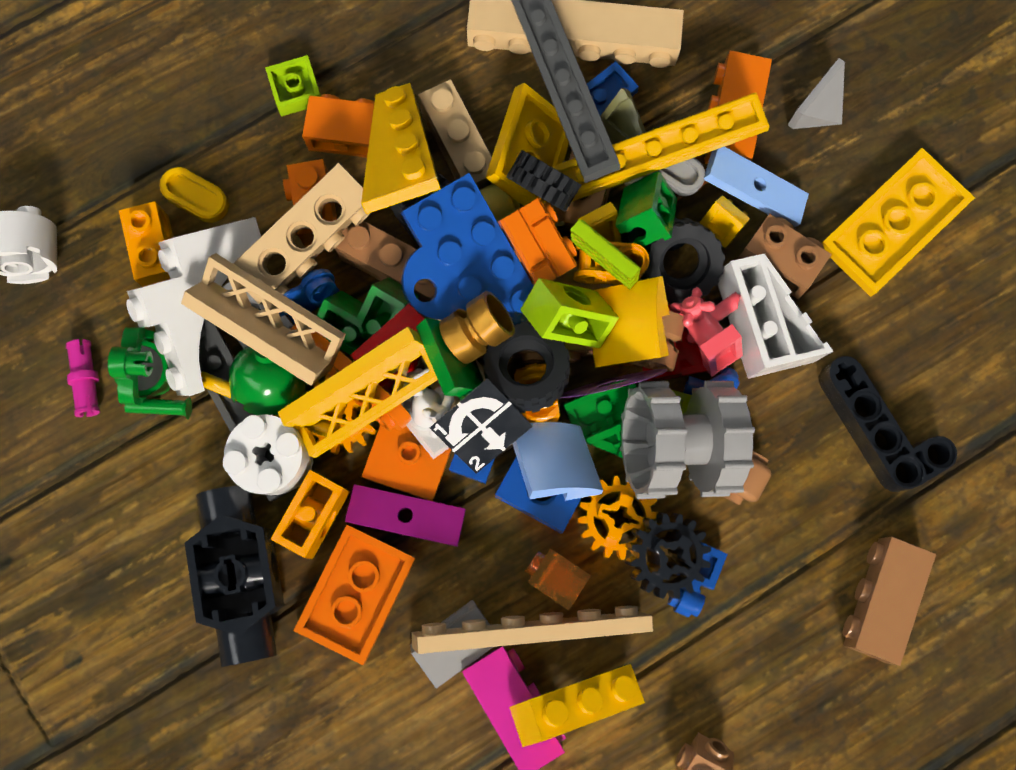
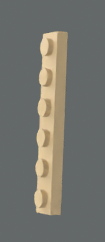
M638 606L615 607L614 614L601 615L600 609L578 610V617L563 618V613L561 612L539 614L540 620L526 622L525 616H506L501 618V624L486 625V620L471 619L462 621V627L449 629H446V623H428L422 625V631L411 632L412 648L418 654L644 633L653 632L652 615L639 612Z

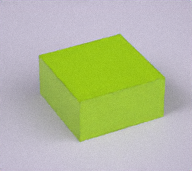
M308 55L265 67L281 117L306 110L309 96H321Z

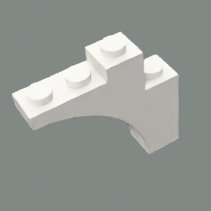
M255 217L158 242L161 249L158 252L159 261L163 270L168 272L170 279L127 291L129 299L126 304L131 319L142 328L155 326L154 342L159 353L164 354L169 368L166 370V379L170 388L176 391L177 396H192L205 391L199 363V345L204 318L181 304L184 291L201 282L209 256L217 253L229 262L234 263L261 237ZM218 270L214 282L222 286L228 277Z

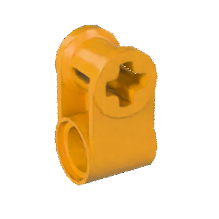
M609 241L628 258L634 260L640 267V280L650 262L646 249L636 243ZM576 246V249L579 251L578 271L574 272L573 276L574 281L583 284H622L593 259L591 267V257Z

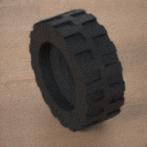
M675 218L672 238L668 240L661 238L644 246L649 254L650 262L642 277L645 280L663 276L667 301L670 303L673 301L682 303L684 299L692 295V290L696 287L701 289L702 296H707L711 292L710 290L717 286L720 281L719 277L724 271L723 260H725V254L721 249L723 246L720 240L715 237V234L699 222H694L689 218ZM678 243L690 244L698 253L696 269L684 278L669 276L663 265L666 252Z
M521 322V324L514 325L515 334L496 347L486 346L487 351L483 355V370L485 380L488 378L519 412L532 411L533 413L540 411L541 408L552 406L556 399L559 400L562 397L563 390L567 388L569 383L570 355L568 349L565 348V342L541 338L531 323ZM531 350L543 357L546 363V371L540 380L532 384H520L510 377L507 371L508 362L517 352Z

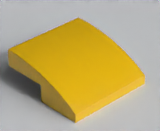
M663 276L637 281L630 290L623 284L595 290L619 317L600 348L592 347L595 367L661 358L669 355L662 316L670 315Z

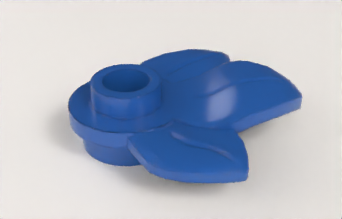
M315 269L305 275L300 285L290 289L283 295L312 312L318 307L320 309L325 298L340 292V290L334 283L335 277L328 269ZM284 311L279 312V316H284L287 314L291 322L295 324L294 319L291 315Z

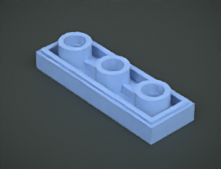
M725 146L712 151L705 171V181L768 215L770 213L774 217H782L788 220L793 227L801 224L809 193Z

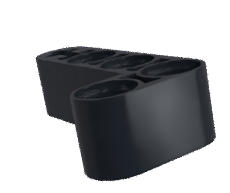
M842 356L821 370L819 383L880 484L885 489L891 492H900L918 487L955 464L957 449L955 444L946 437L936 436L914 445L910 444L863 367L856 359ZM843 372L845 379L839 381L836 374ZM854 388L856 392L847 396L845 392ZM855 400L863 402L866 406L867 414L865 417L860 416L854 408ZM876 432L883 434L886 438L887 446L885 450L877 446L875 442ZM929 446L934 448L938 454L937 464L933 463L928 457ZM898 464L906 470L907 479L905 483L901 482L896 476L895 471Z

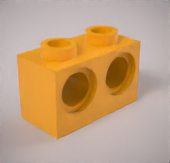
M156 201L119 210L134 280L142 287L169 280V274L163 270L158 257V252L161 250L158 242L174 238L169 216Z

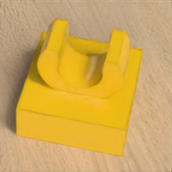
M722 195L715 201L700 221V224L712 231L715 237L720 240L722 246L726 248L750 218L745 211L742 212L732 204L733 201L731 199H726Z

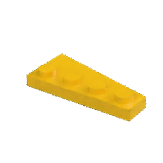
M410 83L394 86L384 92L375 94L361 200L366 214L441 189L415 94Z

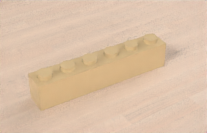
M470 0L467 22L468 46L482 51L502 49L510 50L515 54L532 52L511 0ZM551 0L575 57H580L586 61L598 59L614 60L619 64H631L633 62L648 63L657 68L676 65L681 50L684 10L585 0Z

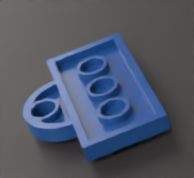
M470 173L401 212L402 217L420 246L407 259L401 276L404 296L407 302L419 314L427 318L443 320L458 309L466 311V304L483 292L489 291L502 302L514 325L528 320L520 309L534 286ZM421 279L429 280L435 288V294L428 302L418 300L414 294V286Z

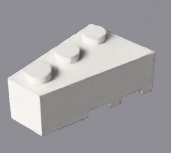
M765 253L733 260L724 266L723 274L720 275L718 283L722 300L735 292L741 295L738 309L729 314L728 319L730 325L733 324L742 336L743 356L741 359L748 379L814 363L834 352L827 342L822 343L810 326L812 320L806 312L802 314L789 296L792 293Z

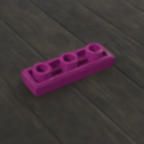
M354 484L345 522L458 547L466 509ZM405 509H410L413 512V518L408 523H403L400 520V513Z

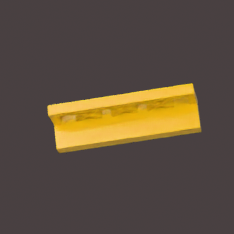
M406 327L278 411V414L284 426L293 427L298 430L309 456L317 458L438 379L418 332L410 327ZM422 355L430 371L416 380L407 378L410 362ZM386 378L396 380L390 397L383 401L374 399L378 383ZM353 399L363 401L359 417L351 422L342 419L347 403ZM322 419L331 421L327 437L317 443L310 427Z

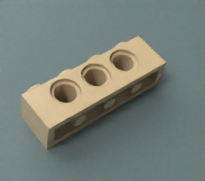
M338 163L233 264L282 295L290 290L287 285L297 275L302 279L315 268L317 262L314 259L324 249L331 252L343 241L345 236L342 232L352 222L355 226H358L371 214H366L361 204L363 187ZM332 202L340 204L342 207L340 217L335 221H325L322 217L324 206ZM301 229H311L314 234L312 244L306 248H298L295 244L296 233ZM274 255H283L286 261L285 269L278 275H271L267 268L269 259ZM252 291L248 292L258 304L263 305L259 295Z

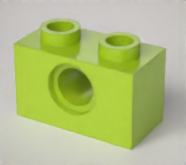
M538 278L520 309L541 338L594 348L602 346L619 319L618 315L597 291Z

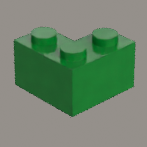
M387 277L371 286L364 303L344 291H340L323 300L316 316L346 334L340 349L351 355L409 303L404 296L402 285ZM414 292L416 298L419 299L420 295Z

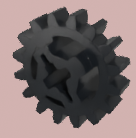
M659 512L656 515V522L646 517L642 519L645 529L642 531L633 528L631 532L637 540L635 543H626L625 546L633 551V556L625 559V564L636 567L630 574L631 579L636 581L643 580L640 589L648 593L653 590L654 596L662 599L665 598L667 593L670 597L679 599L680 589L688 593L694 592L691 582L693 580L704 582L705 578L699 571L701 567L710 568L711 565L708 561L703 560V554L710 552L711 547L701 545L700 542L706 537V533L700 530L693 531L697 522L691 519L683 521V515L672 513L669 518L666 513ZM674 529L672 532L668 531L665 537L658 538L655 536L664 530ZM660 547L668 549V553L676 563L668 561V557ZM672 574H680L678 577L669 580Z

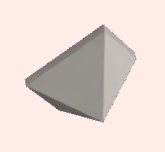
M838 58L791 118L788 123L789 127L800 129L842 124L845 62Z

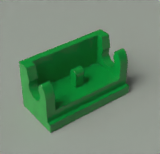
M659 170L624 187L615 224L620 233L630 232L636 227L644 229L646 234L641 237L638 236L633 242L642 247L661 238L664 240L672 238L677 197Z

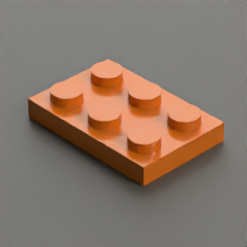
M346 525L293 631L361 665H365L416 558Z

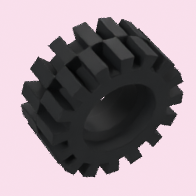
M523 150L519 153L507 175V178L565 212L581 187V184Z

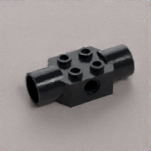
M229 486L198 493L196 499L201 530L185 542L196 623L216 629L221 667L277 656L271 616L284 607L285 604L275 542L271 540L273 530L257 525L252 492L246 491L239 486Z

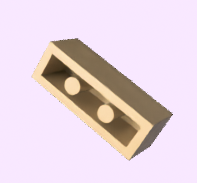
M450 79L418 94L421 113L455 179L457 180L470 173L479 190L492 184V182L485 178L492 157L452 80Z

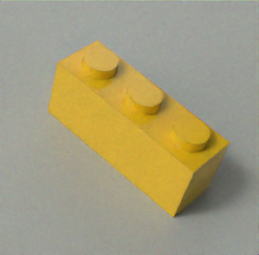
M628 664L518 703L509 708L522 747L644 704L645 701L632 665Z

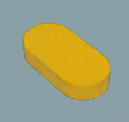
M174 167L162 175L159 183L162 195L170 203L204 222L213 223L221 220L228 212L229 201L224 192L218 186L182 167Z

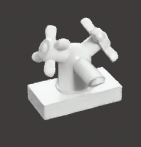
M418 368L413 372H409L406 377L416 380L430 370L429 368L424 370ZM441 386L435 390L426 387L401 403L412 418L406 426L433 459L448 450L449 447L429 427L451 409L450 407L455 399L454 396H445Z

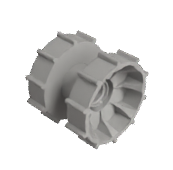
M641 381L637 388L628 389V398L625 403L624 412L621 413L622 446L620 451L623 455L626 472L625 480L629 482L634 490L636 499L665 498V495H677V486L681 480L683 470H686V465L690 473L689 480L693 481L700 490L701 497L730 496V493L744 492L743 485L748 477L750 468L754 467L752 454L755 427H752L746 403L747 395H742L734 387V381H705L704 387L692 388V396L684 415L680 407L681 398L676 396L669 388L668 381Z

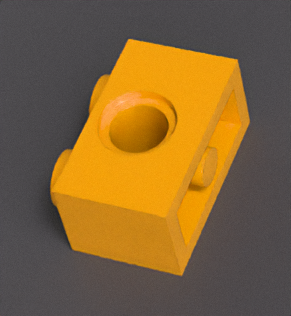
M309 470L272 535L271 540L304 558L313 559L350 491Z

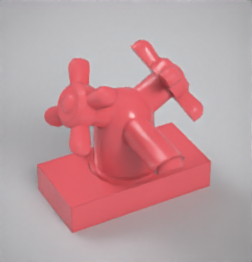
M696 287L692 290L690 297L684 299L682 303H672L670 309L672 312L684 316L682 322L688 329L686 339L690 343L696 341L700 348L703 366L713 377L743 356L742 336L733 324L725 329L719 324L720 320L738 309L741 295L735 292L715 306L712 301L704 302L701 298V289Z

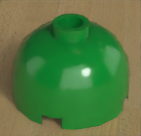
M245 346L238 352L229 369L231 399L234 403L237 400V402L243 404V410L250 414L279 415L278 411L306 394L307 391L306 382L249 346Z

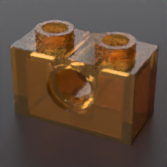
M551 548L545 555L538 551L525 570L530 575L526 582L527 584L567 610L571 608L591 575Z

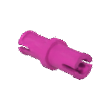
M79 339L72 340L66 343V349L68 351L70 367L67 383L72 386L75 408L74 416L83 417V412H86V417H92L100 414V408L98 407L95 384L99 381L98 372L93 369L91 341L83 339L80 346Z

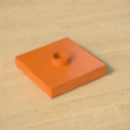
M380 425L361 477L434 502L452 450L449 448L433 459L407 426L401 431L395 428L388 431Z

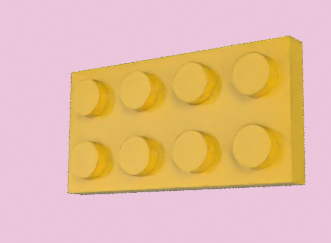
M921 148L831 233L822 244L825 250L832 254L830 258L872 297L975 197L930 154Z

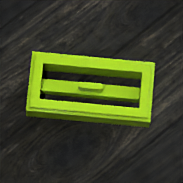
M579 219L570 229L571 242L629 290L639 280L640 267L585 221Z

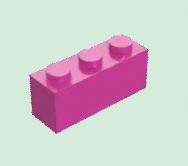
M499 646L462 670V673L518 770H538L565 753L560 742L565 740L566 736L561 734L546 741L522 747L509 707L541 696L534 682L527 686L519 672L524 670L525 667L514 648L507 652L504 646Z

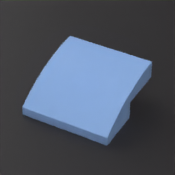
M560 422L530 423L533 426L512 443L530 499L563 494L566 501L602 494L603 488L581 426Z

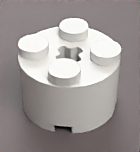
M21 206L17 211H0V275L7 276V283L30 284L49 279V272H57L56 225L51 220L41 216V210L33 206Z
M251 415L239 423L227 439L223 458L225 471L228 472L231 479L239 487L252 493L265 495H280L296 489L302 484L313 465V457L309 456L298 430L293 427L284 426L281 419L273 415ZM267 450H270V453L274 455L272 462L267 461L265 457Z

